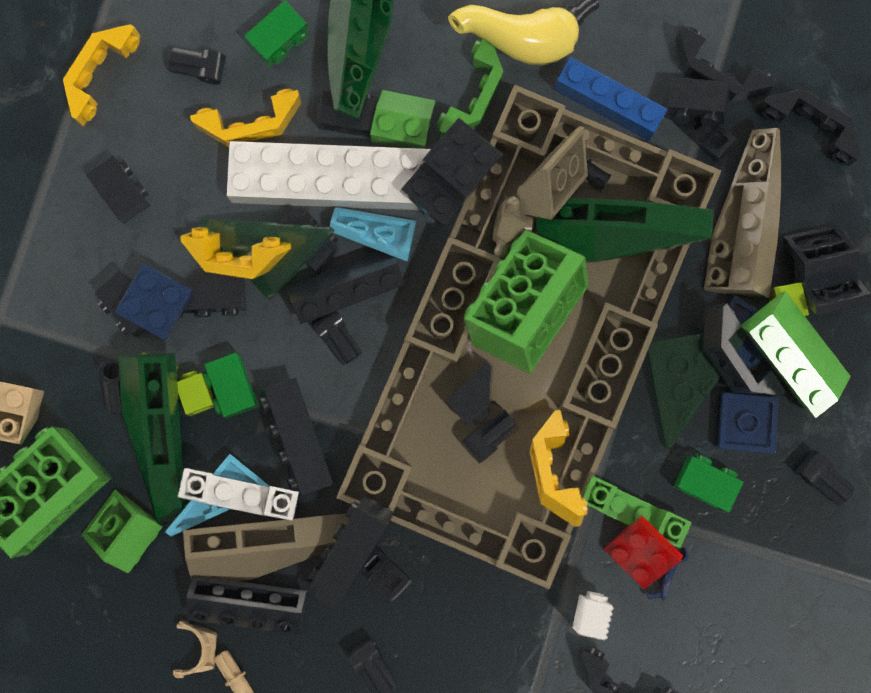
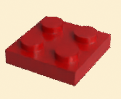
M643 516L634 521L604 548V551L643 589L672 569L683 558V555Z

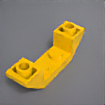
M131 24L92 33L63 78L71 117L83 127L87 121L92 120L98 104L90 95L81 90L91 82L92 73L96 66L102 64L105 60L108 48L126 59L130 52L133 53L138 48L141 36Z
M280 90L276 93L277 95L271 96L276 117H259L255 119L254 123L245 125L242 122L234 123L225 130L221 115L217 109L204 108L198 110L197 114L190 115V118L198 130L229 148L230 141L254 142L282 135L301 105V99L298 90Z
M192 228V232L180 236L182 244L205 272L254 279L269 272L291 249V243L280 242V238L267 237L263 238V242L252 246V256L233 257V254L230 252H220V233L208 232V228Z
M555 410L533 438L530 456L540 503L574 527L581 526L584 515H587L586 500L580 497L579 488L558 490L557 476L551 473L550 465L553 464L551 449L563 448L565 438L569 436L567 420H563L561 410Z

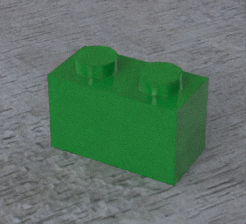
M284 0L244 37L248 46L270 68L274 64L278 65L284 61L288 55L287 52L294 46L298 47L303 44L308 37L309 29L307 23Z
M233 353L204 364L207 371L203 373L208 388L213 387L216 398L212 400L218 414L222 413L223 417L230 418L259 407L242 358L238 353Z
M697 454L696 458L693 456L687 457L673 487L722 512L729 513L744 482L737 479L738 474L728 468L722 467L719 470L711 466L713 461L702 455Z

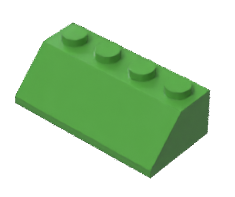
M783 291L742 324L741 329L804 410L816 418L839 400L851 376L786 291Z

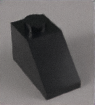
M490 362L484 365L445 400L467 426L471 422L478 425L489 415L486 409L491 406L493 365Z

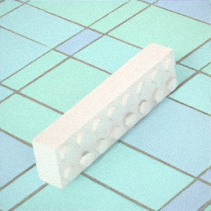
M230 141L227 197L231 203L421 210L403 195L400 190L419 169L422 159L431 149Z

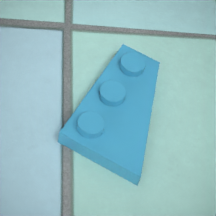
M335 207L330 222V232L408 262L416 221Z

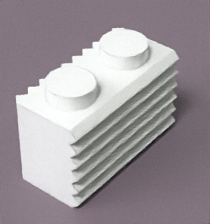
M587 591L586 596L579 594L572 627L578 634L602 640L608 638L606 636L609 632L607 628L610 627L608 622L611 621L610 616L613 615L611 610L614 609L607 602L608 597L592 591Z

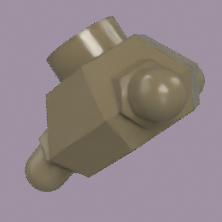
M511 196L507 201L502 202L494 212L492 240L497 244L494 253L498 258L506 256L513 241L516 238H520L525 229L530 232L532 230L533 218L521 214L520 201L515 196Z

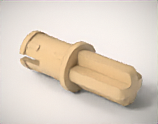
M223 651L214 658L216 665L227 681L225 685H229L233 693H254L244 677L245 671L241 672L229 651Z

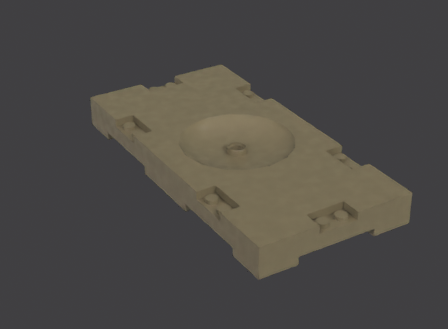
M514 85L490 142L503 155L483 178L478 188L463 204L337 498L349 504H353L354 501L360 504L363 497L367 495L395 512L391 521L550 589L574 526L540 503L530 456L532 440L553 412L561 410L563 420H567L569 425V436L565 438L563 448L551 449L553 464L550 465L551 473L557 476L558 490L579 488L580 497H582L591 475L595 476L611 434L620 419L690 244L598 263H586L589 286L532 373L528 374L473 346L464 320L467 308L471 304H475L480 296L483 285L486 282H490L494 276L498 263L502 259L505 260L510 253V249H508L506 256L503 258H498L494 253L497 245L492 240L494 212L509 197H517L519 186L528 179L531 173L543 162L544 158L579 126L585 129L587 160L591 158L593 164L612 176L602 190L585 179L570 198L630 200L706 209L721 170L671 149L668 152L568 111L563 104ZM531 216L533 218L531 232L537 235V217ZM490 362L493 365L491 406L486 409L489 415L478 425L471 422L467 426L445 400L484 365ZM505 409L520 428L497 446L498 449L492 455L478 464L461 442L478 427L481 426L482 428Z

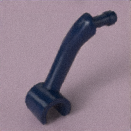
M684 547L682 548L683 558L679 563H684L689 557V553ZM678 564L664 574L661 581V592H648V599L661 598L664 601L667 598L671 580Z

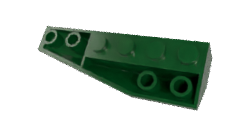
M330 0L327 41L329 79L334 110L353 119L360 117L388 36L394 0Z
M569 198L552 220L537 217V235L584 256L586 263H598L712 239L714 211L654 202Z
M176 354L118 355L122 414L156 520L158 522H174L185 509V499L178 497L183 477Z

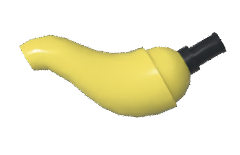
M582 0L575 6H569L567 9L552 7L524 15L506 14L484 6L468 5L455 10L448 16V20L452 28L459 34L472 33L488 41L515 60L528 65H546L557 62L574 51V45L579 36V26L583 24L586 17L599 8L598 0Z

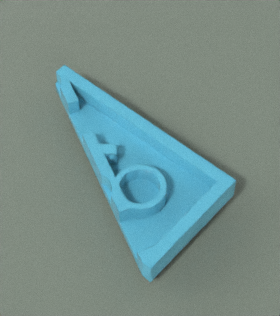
M231 454L213 473L214 476L270 487ZM191 500L166 530V533L173 536L230 509Z

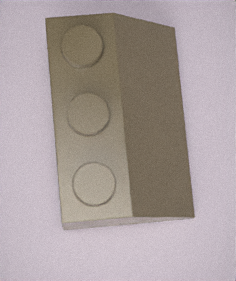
M579 126L544 158L536 170L531 173L528 179L519 186L517 198L520 201L521 214L552 220L586 179L588 173L584 127Z

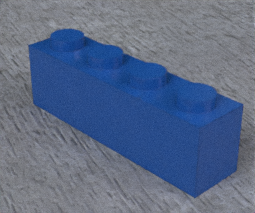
M572 57L566 63L554 88L556 92L647 141L651 139L667 111V108Z

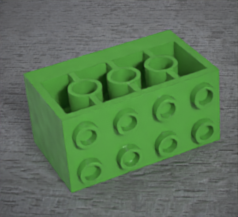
M525 229L521 237L513 241L510 253L505 260L502 259L498 263L495 274L490 282H486L483 285L480 296L475 304H471L465 312L464 320L472 345L531 374L589 286L585 257Z
M59 427L44 428L35 436L37 441L29 448H22L14 455L13 459L15 461L7 468L5 466L0 468V547L10 558L29 555L112 478L69 429Z

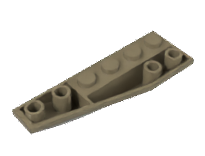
M778 128L752 130L712 235L704 290L732 296L736 295L743 298H769L780 219L781 148L780 130Z
M347 513L293 518V521L283 519L183 530L185 559L191 581L193 575L231 581H248L321 555L328 544L334 547L337 540L332 537L340 524L347 525L350 519L346 517Z

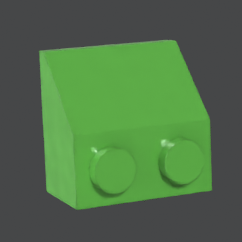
M382 90L371 128V143L393 148L426 149L436 100Z
M115 489L84 530L82 536L103 561L129 573L134 565L139 562L150 543L155 540L162 526L150 513Z

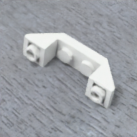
M185 468L178 497L293 521L299 492L251 484Z

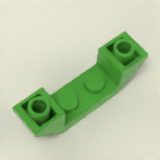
M484 39L481 42L478 40L475 42L470 54L474 57L473 67L486 72L479 85V89H482V92L478 99L473 98L467 112L471 115L451 106L447 114H441L436 128L439 129V138L447 132L458 118L462 119L472 129L479 128L503 76L501 63L494 46Z
M591 475L581 497L585 498L587 506L628 526L643 516L673 546L681 548L692 522L669 511L659 509Z

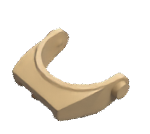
M179 621L176 628L190 630L199 638L202 645V656L198 665L190 670H173L175 678H184V675L215 669L214 658L216 656L217 633L204 627L189 624L188 621Z

